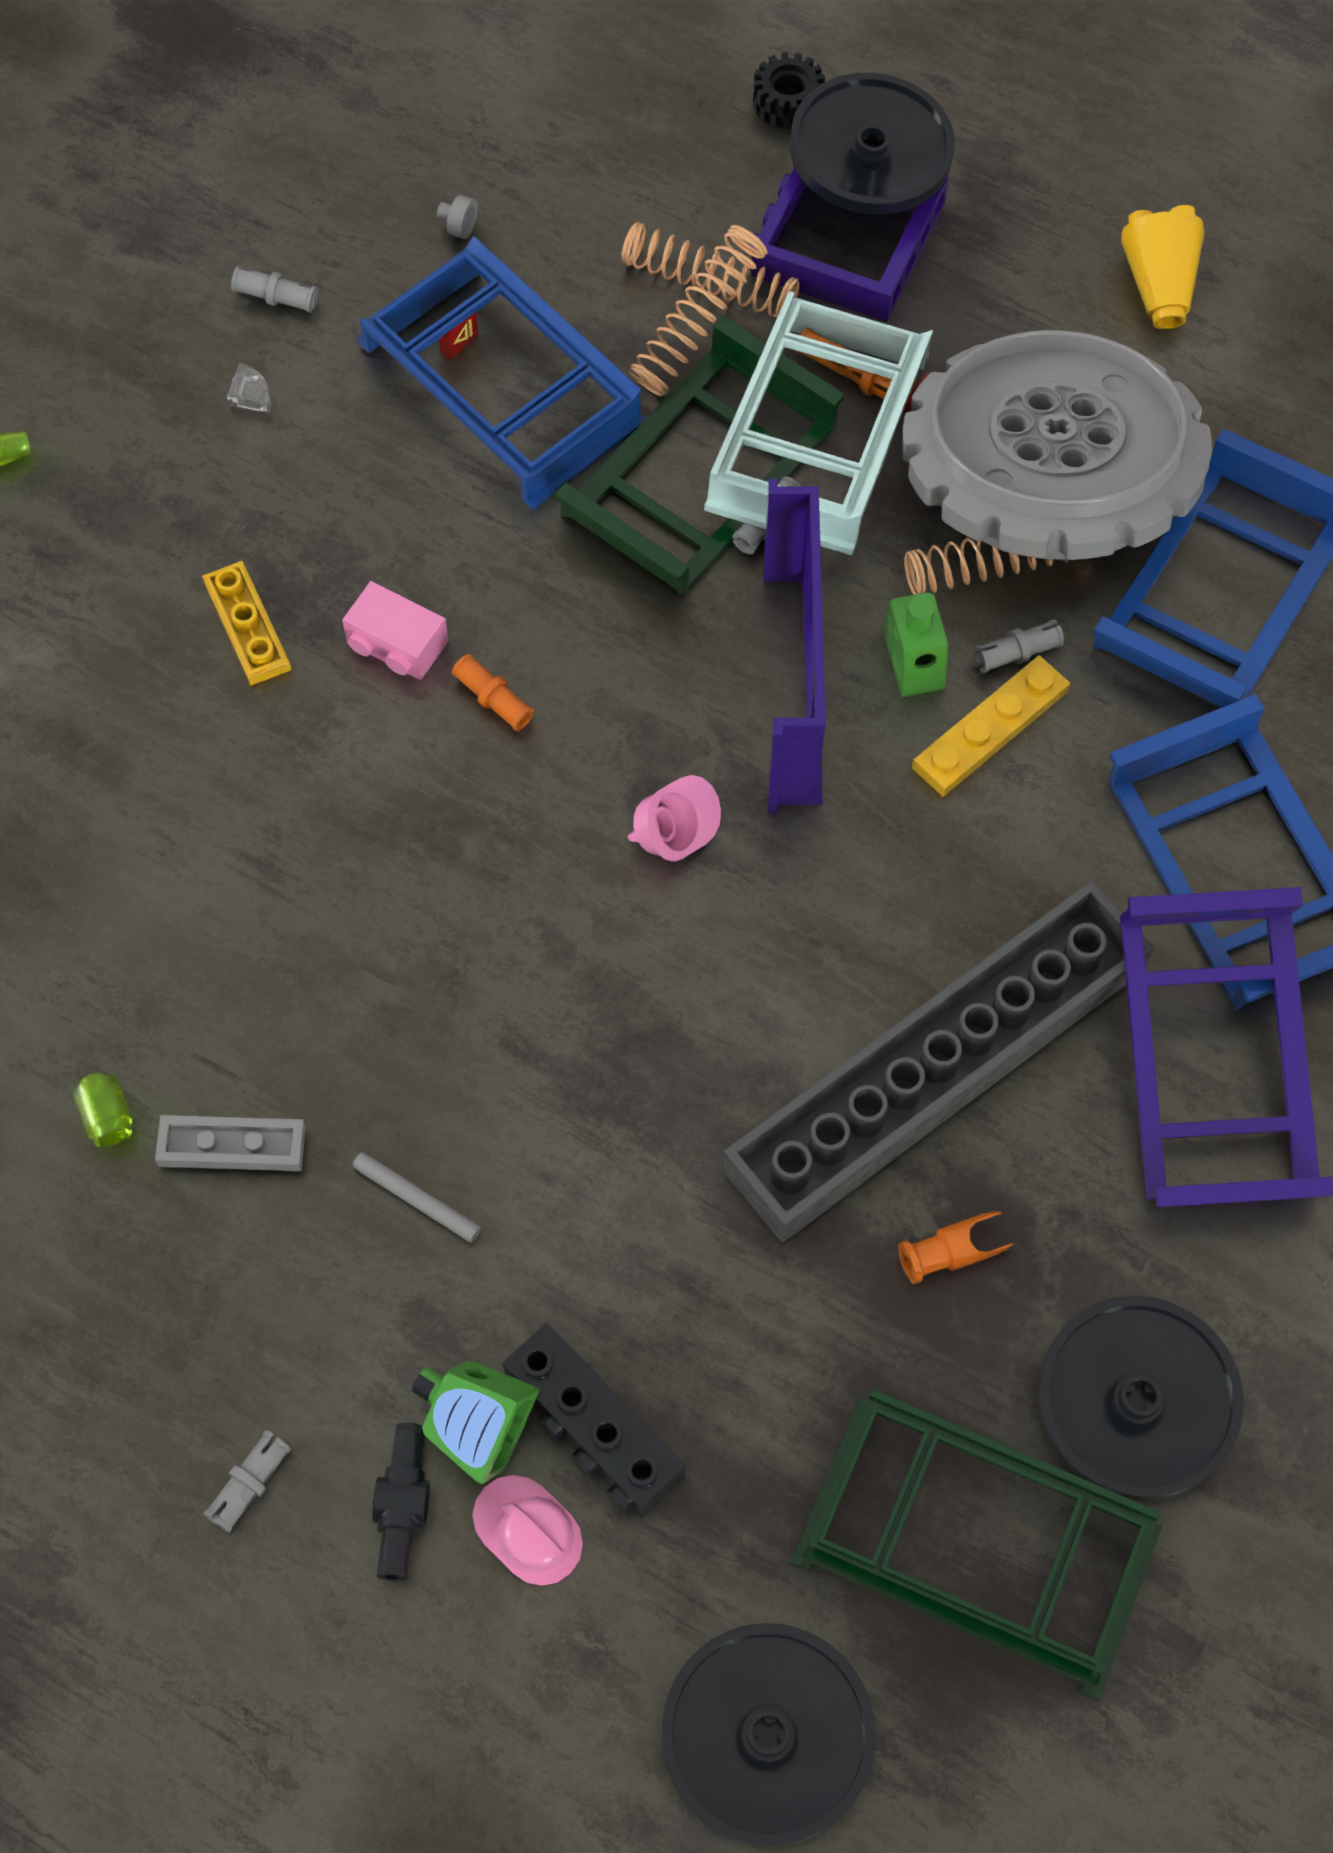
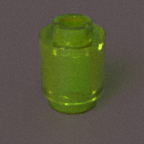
M104 1072L93 1073L82 1078L72 1095L86 1136L93 1139L94 1144L98 1147H108L126 1140L132 1134L130 1125L133 1119L119 1079L115 1076H107Z

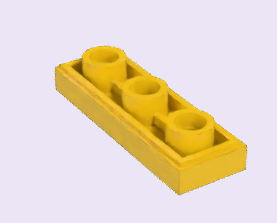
M243 561L203 575L205 587L250 686L291 671L290 662Z

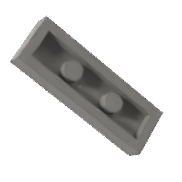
M160 1115L155 1162L158 1167L302 1171L306 1125L304 1119Z

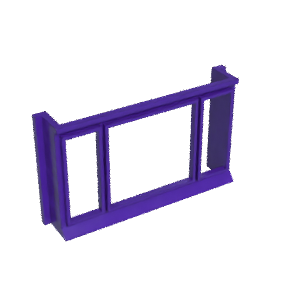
M769 479L763 567L764 582H803L806 718H773L768 784V813H777V805H823L821 757L826 719L819 486H778V479Z
M1301 887L1129 897L1127 899L1128 909L1120 915L1146 1201L1156 1200L1158 1208L1332 1197V1176H1319L1292 913L1303 906ZM1266 919L1271 964L1146 972L1142 926ZM1273 980L1287 1116L1161 1124L1148 987ZM1288 1131L1293 1179L1166 1186L1162 1139Z

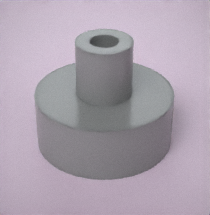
M459 194L454 199L452 205L444 202L439 204L437 218L447 221V233L449 235L467 239L476 222L478 202L476 199Z

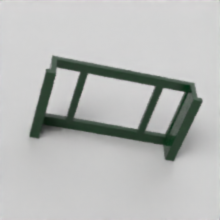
M723 315L713 325L711 350L579 490L565 482L555 493V499L561 502V517L573 518L677 590V594L683 597L734 540L732 535L740 529L744 522L727 518L709 538L621 478L693 401L731 425L737 411L704 389L726 366L750 381L766 343ZM781 354L766 389L767 393L814 423L795 444L815 450L836 427L839 404L844 400L845 394L784 354ZM752 422L749 430L776 438ZM776 455L781 460L766 475L763 481L768 482L769 479H778L779 484L783 477H791L803 463ZM612 490L699 549V551L685 564L598 505V503Z
M872 1389L869 1399L860 1396L790 1564L807 1572H810L813 1564L1078 1681L1082 1683L1079 1689L1080 1693L1099 1700L1162 1525L1156 1523L1160 1512ZM878 1415L923 1434L872 1560L826 1540L825 1536L873 1420ZM937 1441L1076 1500L1029 1628L887 1567ZM1095 1508L1139 1528L1093 1654L1089 1656L1044 1636L1090 1510Z

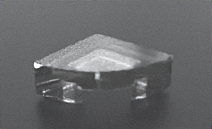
M239 363L227 394L229 405L269 413L271 399L265 379L254 368Z

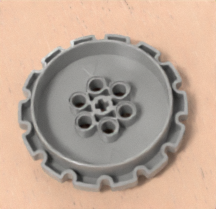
M1040 330L1016 333L994 339L985 344L973 346L949 358L946 361L945 372H931L912 395L911 412H907L904 416L902 458L904 461L909 462L908 478L921 500L927 506H941L942 521L973 540H981L999 550L1017 555L1041 559L1076 560L1109 556L1114 554L1115 550L1127 545L1134 548L1139 547L1169 531L1173 516H1186L1196 504L1203 491L1212 454V439L1210 427L1207 424L1200 423L1202 407L1195 396L1182 382H1173L1166 374V369L1160 364L1126 345L1104 337L1074 331Z

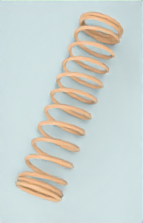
M636 222L631 226L622 249V262L624 265H633L636 270L647 265L651 275H655L662 270L665 280H671L677 275L681 286L688 284L691 280L692 285L696 286L695 275L704 257V245L700 246L696 254L692 274L685 282H682L680 276L681 267L688 255L690 241L684 242L680 251L677 268L671 276H667L665 271L666 262L673 250L675 235H671L666 243L661 265L657 270L652 271L650 265L651 257L658 245L660 230L654 231L650 240L647 258L643 264L638 266L636 260L641 253L645 241L646 228L645 224ZM633 242L632 254L629 257L630 249ZM714 253L712 259L717 260V258H716V256H715V253ZM734 256L730 257L727 263L731 267H734L735 264ZM710 263L709 269L714 274L718 264ZM744 265L741 274L747 278L750 268ZM762 267L758 272L753 293L745 303L741 302V289L744 283L739 281L736 289L737 300L740 307H745L752 301L753 309L756 313L763 311L767 307L769 316L777 318L788 292H794V297L797 298L800 283L798 278L794 279V277L788 279L780 294L776 313L772 314V297L781 277L780 272L776 273L766 302L760 309H757L756 296L765 275V267ZM725 270L723 281L727 283L730 274ZM707 278L702 286L706 287L707 285L708 292L712 293L711 279ZM720 287L716 292L712 293L716 296L722 290V295L726 302H730L736 297L731 296L727 298L726 292Z
M739 225L730 226L728 233L724 235L727 246H716L714 250L717 260H706L705 269L707 273H697L695 275L698 287L689 286L685 289L689 301L677 300L675 302L679 314H667L666 322L669 328L658 327L656 333L659 341L651 340L646 343L650 355H637L638 364L633 363L628 368L629 374L650 392L658 396H665L669 387L644 367L640 360L641 357L658 363L669 374L679 377L677 371L654 354L650 344L661 346L681 362L689 363L684 355L664 341L659 333L661 330L676 335L691 349L698 350V346L692 340L674 328L669 320L670 317L681 319L700 335L708 336L706 330L684 315L679 304L690 305L710 322H717V318L694 302L689 294V290L701 292L719 308L727 309V305L722 300L704 289L698 278L700 276L710 278L729 295L737 296V292L730 285L713 275L708 264L715 263L721 265L738 281L742 283L747 282L744 275L723 262L718 254V250H727L752 270L757 269L751 259L733 249L727 237L729 236L738 247L755 258L761 259L768 254L764 243L749 230Z
M967 537L963 540L961 548L953 541H949L945 546L944 553L938 546L932 545L927 556L920 549L907 551L904 557L907 581L913 595L922 594L926 591L924 569L917 553L921 554L927 565L931 591L933 593L937 591V583L931 566L933 549H936L941 555L947 586L953 589V576L947 560L948 549L951 545L955 547L960 556L963 581L969 586L970 573L964 557L966 542H970L976 551L979 576L985 582L987 580V571L980 552L981 540L976 544ZM992 546L994 567L998 577L1002 578L1004 574L1002 560L998 549ZM1009 553L1012 569L1016 574H1019L1020 562L1018 555ZM1027 556L1030 568L1035 570L1037 566L1036 558L1032 557L1031 559V557ZM1045 559L1046 564L1051 567L1053 559Z

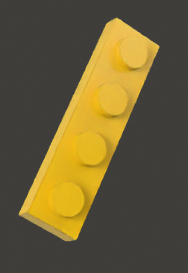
M1038 655L913 759L912 769L944 797L1069 692L1071 683Z

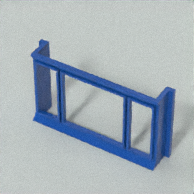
M475 236L472 237L465 250L373 316L368 319L362 318L359 321L362 336L358 338V344L368 353H371L381 345L520 478L522 500L532 510L553 496L565 482L570 483L624 442L645 420L641 415V389ZM481 275L489 283L408 343H405L397 335L398 332L476 276ZM501 294L578 366L494 427L418 354ZM589 376L615 399L533 462H530L506 439Z
M1223 428L1215 441L1203 491L1199 499L1186 516H1175L1170 530L1163 535L1111 618L1108 619L1102 616L1094 629L1093 634L1096 636L1093 648L1098 651L1101 648L1221 708L1249 697L1333 559V479ZM1222 477L1325 524L1326 526L1310 552L1206 503ZM1197 516L1301 565L1248 653L1143 603ZM1135 616L1239 668L1231 679L1127 628V626Z
M1256 694L1110 752L1109 758L1113 766L1108 783L1171 895L1190 894L1193 891L1159 832L1265 789L1327 894L1304 904L1293 912V926L1333 910V854L1258 729L1264 706ZM1238 742L1257 774L1256 776L1153 818L1150 817L1132 784ZM1266 920L1222 939L1218 938L1210 922L1187 923L1211 968L1233 967L1234 964L1228 953L1268 937ZM1333 944L1297 959L1299 982L1333 968ZM1273 980L1220 983L1235 1011L1241 1009L1245 1004L1274 993Z

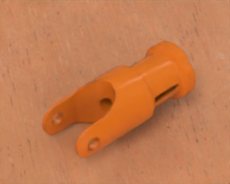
M1002 1212L982 1213L937 1229L936 1235L916 1243L911 1244L907 1240L898 1244L899 1258L910 1282L914 1285L922 1282L923 1276L944 1268L954 1271L997 1256L1011 1248L1013 1243L988 1252L979 1251L970 1241V1229L975 1223L1002 1214Z

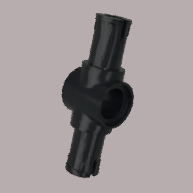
M398 1423L396 1425L391 1466L385 1469L384 1477L378 1476L374 1489L372 1518L373 1523H378L377 1531L382 1533L376 1576L380 1580L389 1582H404L407 1580L411 1543L413 1537L418 1534V1528L425 1527L428 1517L430 1481L425 1480V1472L422 1471L425 1435L422 1429L423 1426L415 1423Z

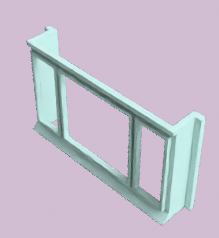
M789 291L711 470L708 497L704 511L766 529L768 482L732 471L742 445L753 447L853 478L843 505L819 498L820 545L853 555L864 511L919 370L924 371L928 361L933 330L921 334L796 298L794 297L795 293ZM810 328L817 334L845 348H849L872 356L893 361L898 364H894L878 358H874L851 350L830 345L824 342L813 340L807 337L793 334L791 332L801 334V332L804 329ZM784 347L892 379L859 463L749 430Z

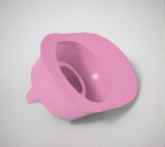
M695 775L681 777L640 802L633 816L634 831L628 834L627 837L629 841L639 842L646 852L661 856L665 860L675 862L684 859L689 854L705 846L715 837L721 819L719 797L713 786L703 777Z
M518 1475L497 1478L485 1486L475 1500L472 1515L475 1532L483 1544L514 1575L526 1583L540 1586L558 1583L570 1575L580 1561L583 1547L580 1527L573 1516L543 1486L531 1478Z

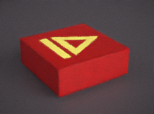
M476 312L439 339L441 354L452 360L478 335Z

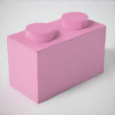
M372 581L369 582L342 619L347 643L355 652L363 656L372 655L384 661L397 674H409L419 680H422L449 642L446 619Z

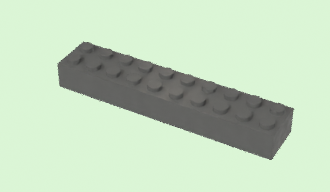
M1091 880L723 1151L722 1171L778 1239L784 1243L1126 985L1120 925L1121 911ZM1143 936L1145 967H1147L1154 947Z

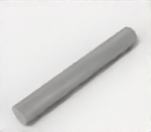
M362 1151L354 1160L352 1165L354 1169L463 1239L473 1243L478 1237L481 1226Z

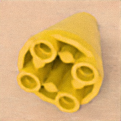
M1180 205L1172 208L1169 212L1135 211L1128 216V224L1123 227L1121 232V243L1149 318L1152 319L1153 326L1158 329H1173L1186 323V315L1190 311L1205 234L1202 219L1196 216L1195 207L1190 205Z

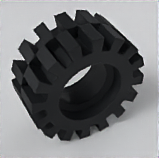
M788 52L781 53L780 60L775 55L769 57L768 63L763 61L759 65V70L755 71L753 89L754 109L756 113L760 112V119L765 122L770 117V126L776 128L778 122L783 123V129L790 130V123L793 122L796 110L803 99L812 90L825 82V75L822 74L820 65L817 64L813 67L814 60L810 57L802 61V54L795 53L794 59L789 58ZM782 87H794L802 92L795 95H785L776 90Z

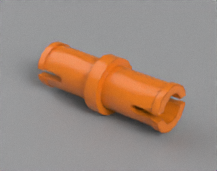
M470 653L461 657L454 665L451 674L478 696L477 702L482 707L493 709L515 731L521 730L528 724L534 715V709L525 704L507 688L508 682L503 677H495L475 660L474 656Z

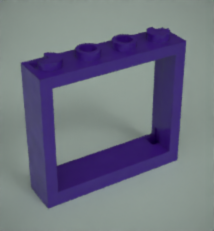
M793 164L794 169L791 175L785 174L781 180L778 190L779 198L776 204L770 203L766 209L761 233H754L764 243L768 254L761 259L752 256V261L757 269H751V276L757 278L760 268L765 267L763 280L772 283L775 274L780 272L781 277L778 285L784 287L789 278H798L800 293L888 322L945 204L949 175L940 189L931 198L916 206L879 282L775 247L806 186Z

